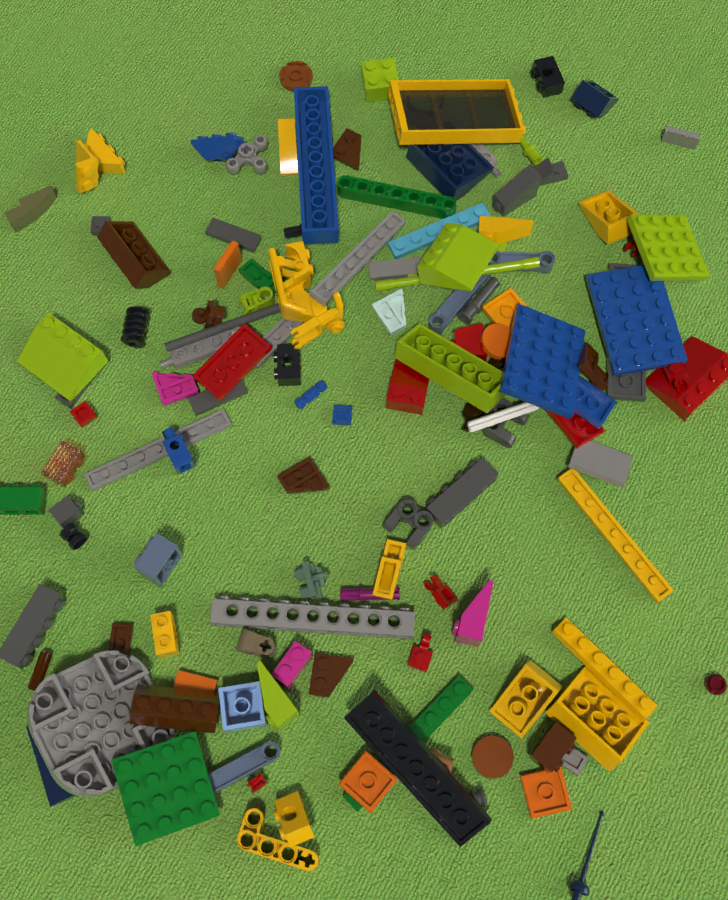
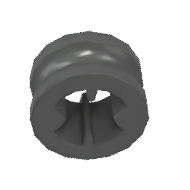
M481 787L478 788L477 792L470 791L471 796L480 806H488Z

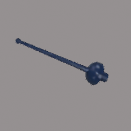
M600 811V817L580 879L573 880L568 885V889L574 891L571 900H581L582 895L589 896L590 894L589 887L584 883L601 819L604 815L603 811Z

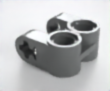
M501 399L490 410L489 414L498 412L497 409H506L515 405L505 399ZM526 413L510 420L519 425H525L530 415ZM506 421L495 424V429L489 427L482 429L485 437L506 448H512L516 441V437L513 434L502 429Z
M405 499L399 503L387 518L383 528L391 533L401 521L409 524L414 528L415 532L409 538L406 545L415 550L431 531L433 517L429 512L419 508L413 500ZM410 508L412 513L409 515L404 514L402 510ZM424 519L428 522V525L421 526L418 524V521Z

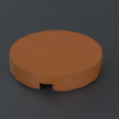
M301 61L287 63L285 67L281 68L279 73L281 85L291 92H294V87H309L313 81L312 69Z
M491 735L477 741L471 758L473 766L479 774L495 779L509 772L513 766L514 755L511 746L506 740Z

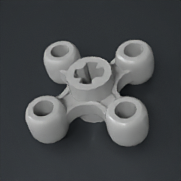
M257 135L252 144H241L236 151L238 155L227 160V171L230 174H237L242 165H252L257 174H264L267 171V162L263 158H258L256 154L267 149V138L264 135Z

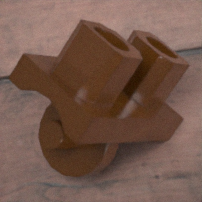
M208 300L205 310L203 308H196L192 312V319L195 323H205L203 329L220 324V320L224 316L223 307L214 306V301Z

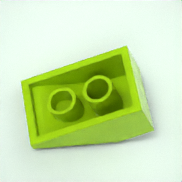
M258 661L257 668L264 709L268 714L265 718L273 729L278 727L281 731L298 718L300 714L262 662Z

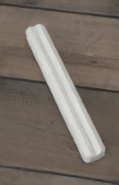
M524 402L468 421L467 427L470 432H474L538 410L539 407Z

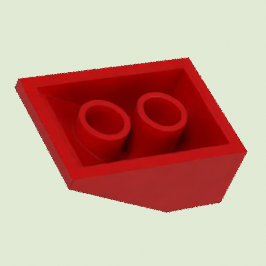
M395 359L386 398V409L423 415L429 378Z

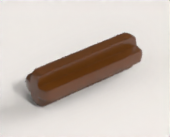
M40 652L27 686L29 690L35 691L43 681L52 657L50 652Z

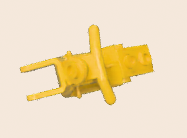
M303 241L285 244L286 258L289 259L277 256L275 248L268 249L269 265L282 318L305 322L291 331V335L298 333L292 340V345L296 344L294 349H300L317 338L326 328L332 333H339L345 327V323L342 321L344 306L339 292L333 293L336 308L328 310L326 305L322 306L304 290L310 286L311 275H314L312 264L308 263L310 259L309 249H305ZM284 267L295 269L296 271L288 270ZM283 277L289 278L288 280H286V281H284V282H283V280H282Z

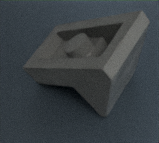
M546 158L534 167L542 176L539 186L568 179V173L563 161L551 164L550 159Z

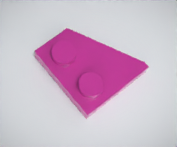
M151 372L163 406L199 394L192 375H178L176 373H169L167 375Z

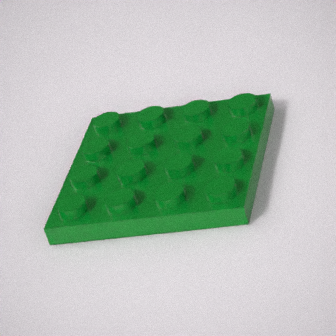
M195 731L111 760L135 847L220 816Z

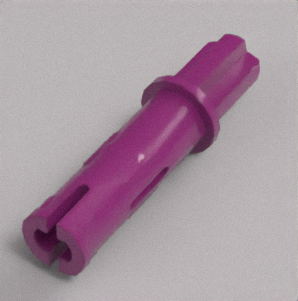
M359 586V588L340 590V599L342 601L389 600L373 596L374 588H362V586ZM399 587L395 589L392 600H400Z

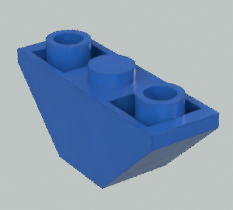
M226 133V136L213 134L212 138L198 136V139L191 140V145L205 160L214 162L227 161L236 153L243 143L244 137L236 136V133Z

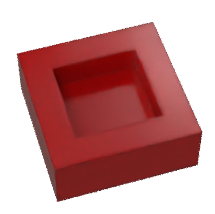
M86 401L70 410V413L81 428L97 418V415Z

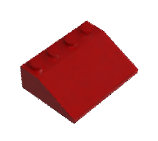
M693 336L683 344L688 359L687 363L683 365L688 373L687 379L689 380L690 388L687 389L686 385H680V392H677L674 383H669L663 368H658L646 379V388L684 422L728 380V354Z

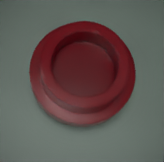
M713 674L706 679L705 685L709 693L721 695L726 691L727 683L721 675Z

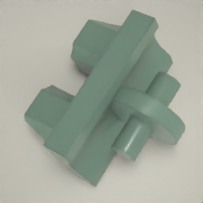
M303 562L302 567L294 571L297 581L306 580L307 586L299 588L301 598H323L321 588L326 587L324 580L329 578V574L322 573L321 567L315 568L313 563Z

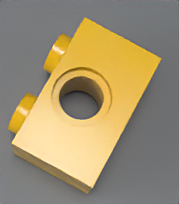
M166 611L151 614L156 656L161 659L180 655L173 613Z
M298 791L274 801L276 810L273 813L276 822H281L282 827H279L278 830L282 840H287L289 846L293 847L314 838Z

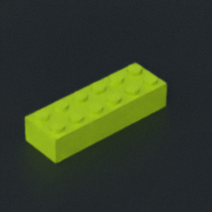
M418 323L397 341L395 352L397 360L483 412L488 413L506 396V394L499 392L503 375L501 370L424 325Z

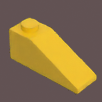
M480 216L477 233L497 244L531 236L533 220Z

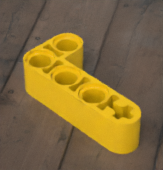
M257 808L249 809L245 813L237 836V844L242 850L305 871L314 870L318 866L319 857L317 853L297 845L291 847L294 850L293 859L286 860L283 857V850L286 847H290L288 842L261 834L265 822L264 813ZM253 812H257L260 815V821L256 825H252L249 821V816ZM245 834H250L253 837V843L249 847L244 846L242 843V838ZM267 840H270L274 845L273 851L269 854L265 853L262 849L263 843ZM299 850L303 851L300 855L303 857H308L309 854H312V859L315 860V863L307 867L305 861L299 860V864H296L295 861L298 858Z

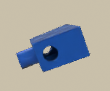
M172 427L162 431L165 441L162 443L177 474L179 475L194 468L195 464L181 435H176ZM179 446L178 449L173 450V447Z

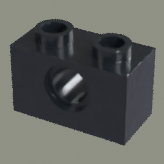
M554 56L534 60L531 76L536 80L538 92H541L543 98L561 94L565 81Z
M277 344V351L273 353L274 363H277V368H274V380H278L279 386L301 385L300 349H294L296 344ZM285 363H290V364H292V365L289 366V367H284V366H283Z

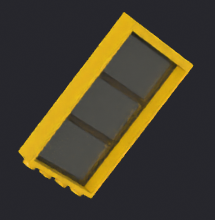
M510 79L390 80L387 94L399 145L520 143L522 136L525 134V125L521 120L522 114L519 112L518 101L515 99L514 87L511 86Z

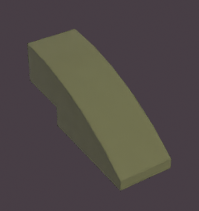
M51 185L19 199L20 206L5 212L15 233L35 222L53 204L57 196Z

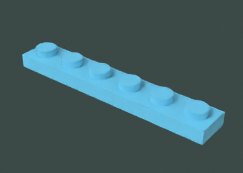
M480 203L388 242V248L394 259H399L432 245L446 223H455L473 228L478 225L480 216H490L485 205Z

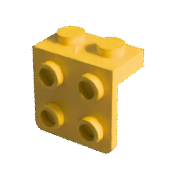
M76 140L75 177L76 190L80 194L98 187L99 161L95 155H92L86 144H83L81 140Z

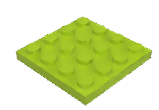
M631 214L626 218L650 281L706 280L710 277L686 215Z

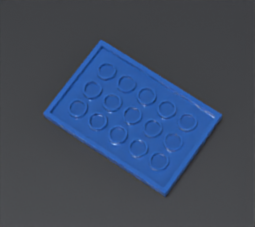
M645 265L588 274L586 276L613 376L663 368L673 363H687L688 359L664 281H650Z
M518 303L515 307L499 392L571 419L574 415L580 372L578 363L583 348L585 330Z

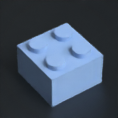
M260 681L218 688L224 732L228 733L267 726Z

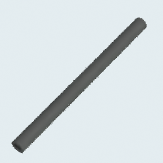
M277 303L166 342L164 345L167 352L242 326L244 323H251L279 313V304Z

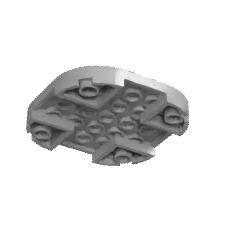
M103 651L93 654L91 658L48 676L36 688L29 702L27 724L31 736L55 782L71 794L81 797H96L118 788L111 762L112 759L168 741L174 736V729L130 724V710L137 684L153 685L148 676L149 671L134 656H128L119 653V651Z

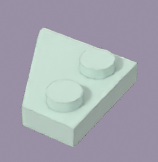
M402 288L372 304L373 311L390 336L406 328Z

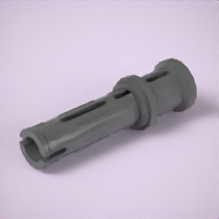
M491 277L473 299L467 301L466 307L457 313L458 318L463 323L469 325L472 322V318L481 312V306L498 288L500 281L495 277Z

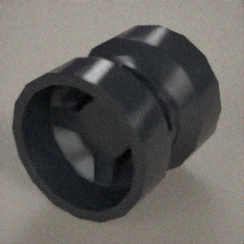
M70 523L60 532V537L64 541L69 542L68 545L72 550L79 549L88 540L86 534L80 532L79 527L75 523Z

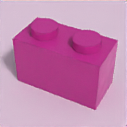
M295 641L271 676L290 690L312 659V652Z

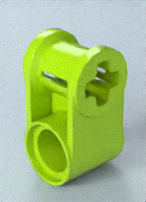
M261 287L238 298L239 303L244 308V315L275 304L273 291L269 287Z

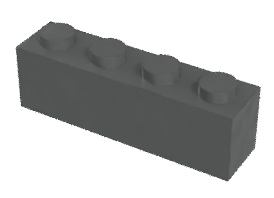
M481 458L479 461H473L465 474L461 472L454 479L456 482L451 486L449 484L441 490V495L437 499L433 497L426 504L428 506L426 511L432 515L433 521L441 529L497 480L499 473L484 458Z
M39 584L0 648V658L22 670L24 667H27L32 661L33 652L42 644L43 635L46 630L52 627L56 613L60 612L64 607L65 597Z

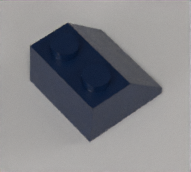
M582 80L571 98L575 101L574 104L581 109L586 108L588 114L594 118L604 117L619 100V98L592 80Z

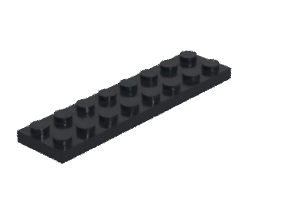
M375 689L344 717L350 726L460 847L491 823L492 818Z

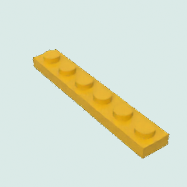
M565 618L551 632L642 721L646 720L658 706L569 619Z

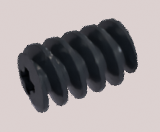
M132 306L126 309L124 328L122 330L123 335L121 336L122 343L132 348H143L144 344L142 341L145 340V337L142 335L146 334V330L143 328H147L146 321L149 318L146 315L150 314L149 310L140 306Z

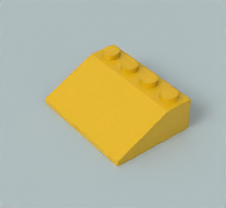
M586 666L583 667L545 712L554 722L559 723L576 737L575 741L609 772L623 761L650 723L648 720L642 721Z

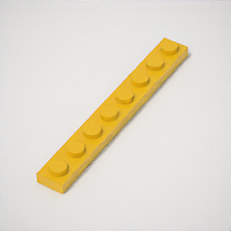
M569 469L558 477L557 481L654 601L658 604L674 591L579 473L574 469Z

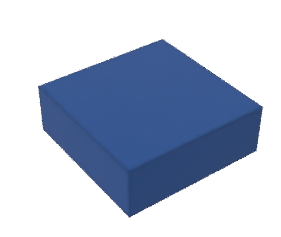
M334 405L332 425L351 426L352 406Z

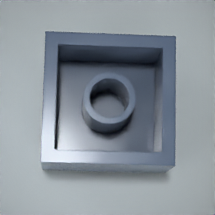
M157 533L148 540L147 548L143 554L140 553L136 557L133 567L142 577L161 588L183 554L176 544Z

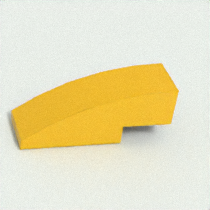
M295 118L278 119L281 176L298 175Z
M387 539L373 596L389 600L393 599L407 548L406 543Z

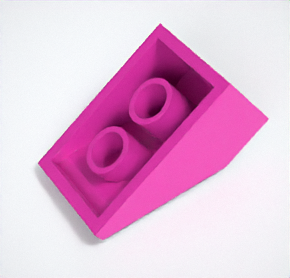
M494 580L487 582L461 615L460 620L455 621L452 636H455L454 642L479 647L483 639Z

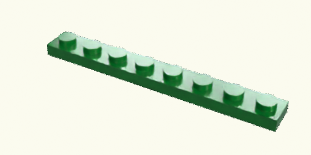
M459 675L409 728L424 743L474 689ZM380 758L377 760L388 771L394 774ZM347 792L343 795L344 799L357 812L363 807Z

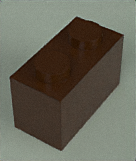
M555 722L529 755V758L548 774L553 772V770L557 772L564 763L561 760L565 754L569 755L576 745L573 742L576 740V737L559 723Z

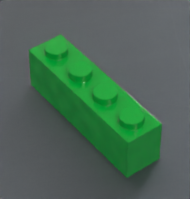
M11 484L9 487H2L0 485V515L45 514L46 491L40 485L31 484L28 487H21L16 484Z

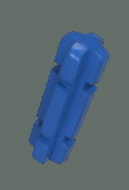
M320 380L315 384V387L312 386L303 393L301 398L298 397L294 404L298 409H303L306 403L309 404L320 395V392L323 393L327 389V385Z

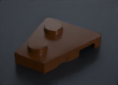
M315 653L309 695L330 698L338 683H340L349 667L353 664L354 658Z

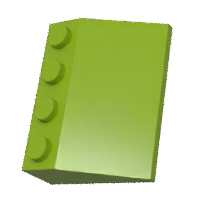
M446 223L417 265L420 284L471 292L498 250L499 244L464 225Z
M48 313L35 326L17 362L71 402L108 363V359L102 350Z

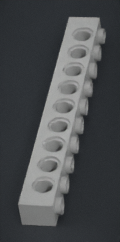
M218 596V599H212L210 624L213 627L413 640L415 612H411L409 608H399L398 611L390 610L389 607L370 609V606L366 605L350 608L348 604H339L338 607H333L329 603L310 605V602L300 601L298 604H290V601L278 600V603H272L269 599H258L257 602L250 601L249 598L240 597L238 600H230V597ZM237 608L238 612L235 616H229V609ZM251 609L258 610L257 616L253 618L248 617V612ZM272 610L278 612V616L275 619L268 618V613ZM294 611L299 614L296 620H289L287 618L290 612ZM311 613L319 615V618L314 622L307 619ZM331 614H336L339 617L336 623L328 621V617ZM355 615L359 618V622L357 624H350L348 618ZM376 617L379 619V623L372 626L368 623V619ZM396 618L399 621V625L391 627L388 624L389 619Z

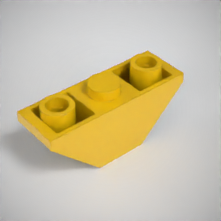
M91 128L86 145L92 155H95L99 161L98 172L125 174V162L120 156H116L110 144L106 145L103 136Z

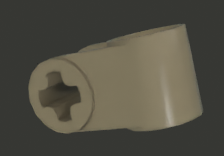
M242 630L235 650L248 655L269 659L275 656L277 647L269 637L252 631ZM269 644L271 649H267L265 652L262 647H266Z

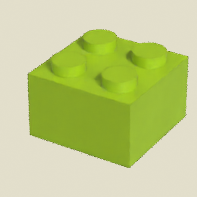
M395 58L361 62V79L366 103L389 100L387 93L390 80H399Z

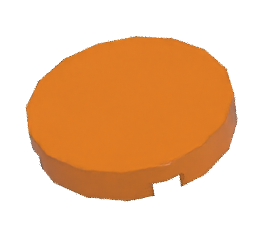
M498 323L488 325L480 337V343L482 342L484 352L494 359H506L511 329Z

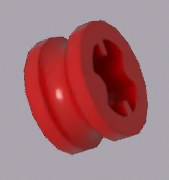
M262 773L246 784L252 788V794L268 783L267 780H263L264 775Z

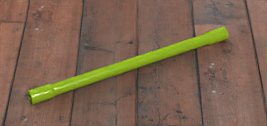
M539 256L491 264L486 267L482 275L540 268ZM419 275L375 281L376 290L378 292L419 285Z

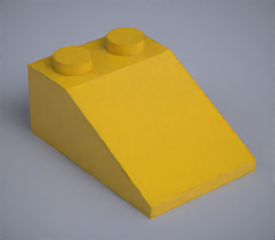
M610 190L579 201L580 208L596 234L607 244L632 235L626 218L631 214L639 215V213Z
M529 660L489 712L522 739L563 686Z

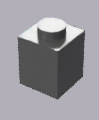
M68 495L48 510L63 528L70 523L76 522L83 516L80 511L83 507L76 499L71 500Z

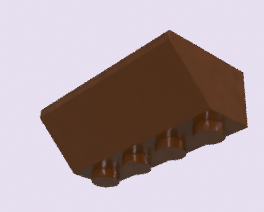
M106 221L97 238L135 289L149 288L171 274L169 268L133 221Z
M137 684L130 710V724L215 733L220 701L219 693Z

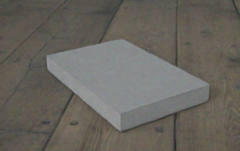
M589 441L578 449L574 447L568 468L624 488L633 456Z

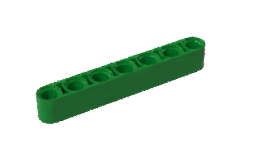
M348 175L340 176L337 180V193L344 199L440 219L452 216L456 212L457 202L450 196Z

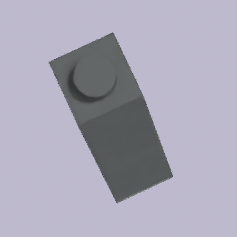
M531 164L494 194L493 208L502 217L537 196L542 176Z

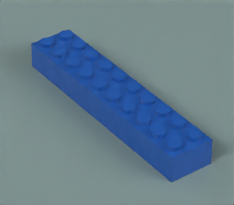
M328 86L294 87L302 241L304 244L339 243Z

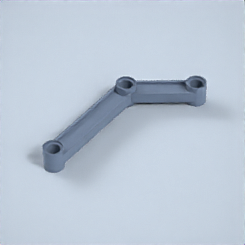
M496 251L491 259L495 262H489L488 265L539 256L540 268L514 271L548 274L553 268L555 255L550 251L542 253ZM492 274L481 275L471 292L455 289L435 314L431 315L429 329L439 335L443 334L447 326L457 316V313L465 307L467 301L471 300ZM434 323H439L441 326H435Z
M272 741L266 742L262 746L208 774L213 793L216 794L277 761L281 756V749L278 744ZM270 746H274L277 749L276 755L272 758L266 756V749Z

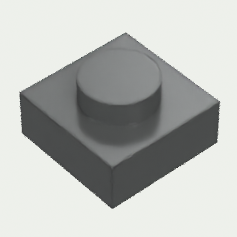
M92 216L91 234L98 235L106 221H111L110 216Z

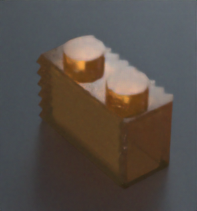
M61 441L41 474L46 479L65 488L66 484H70L74 479L76 469L83 465L85 455L80 449Z

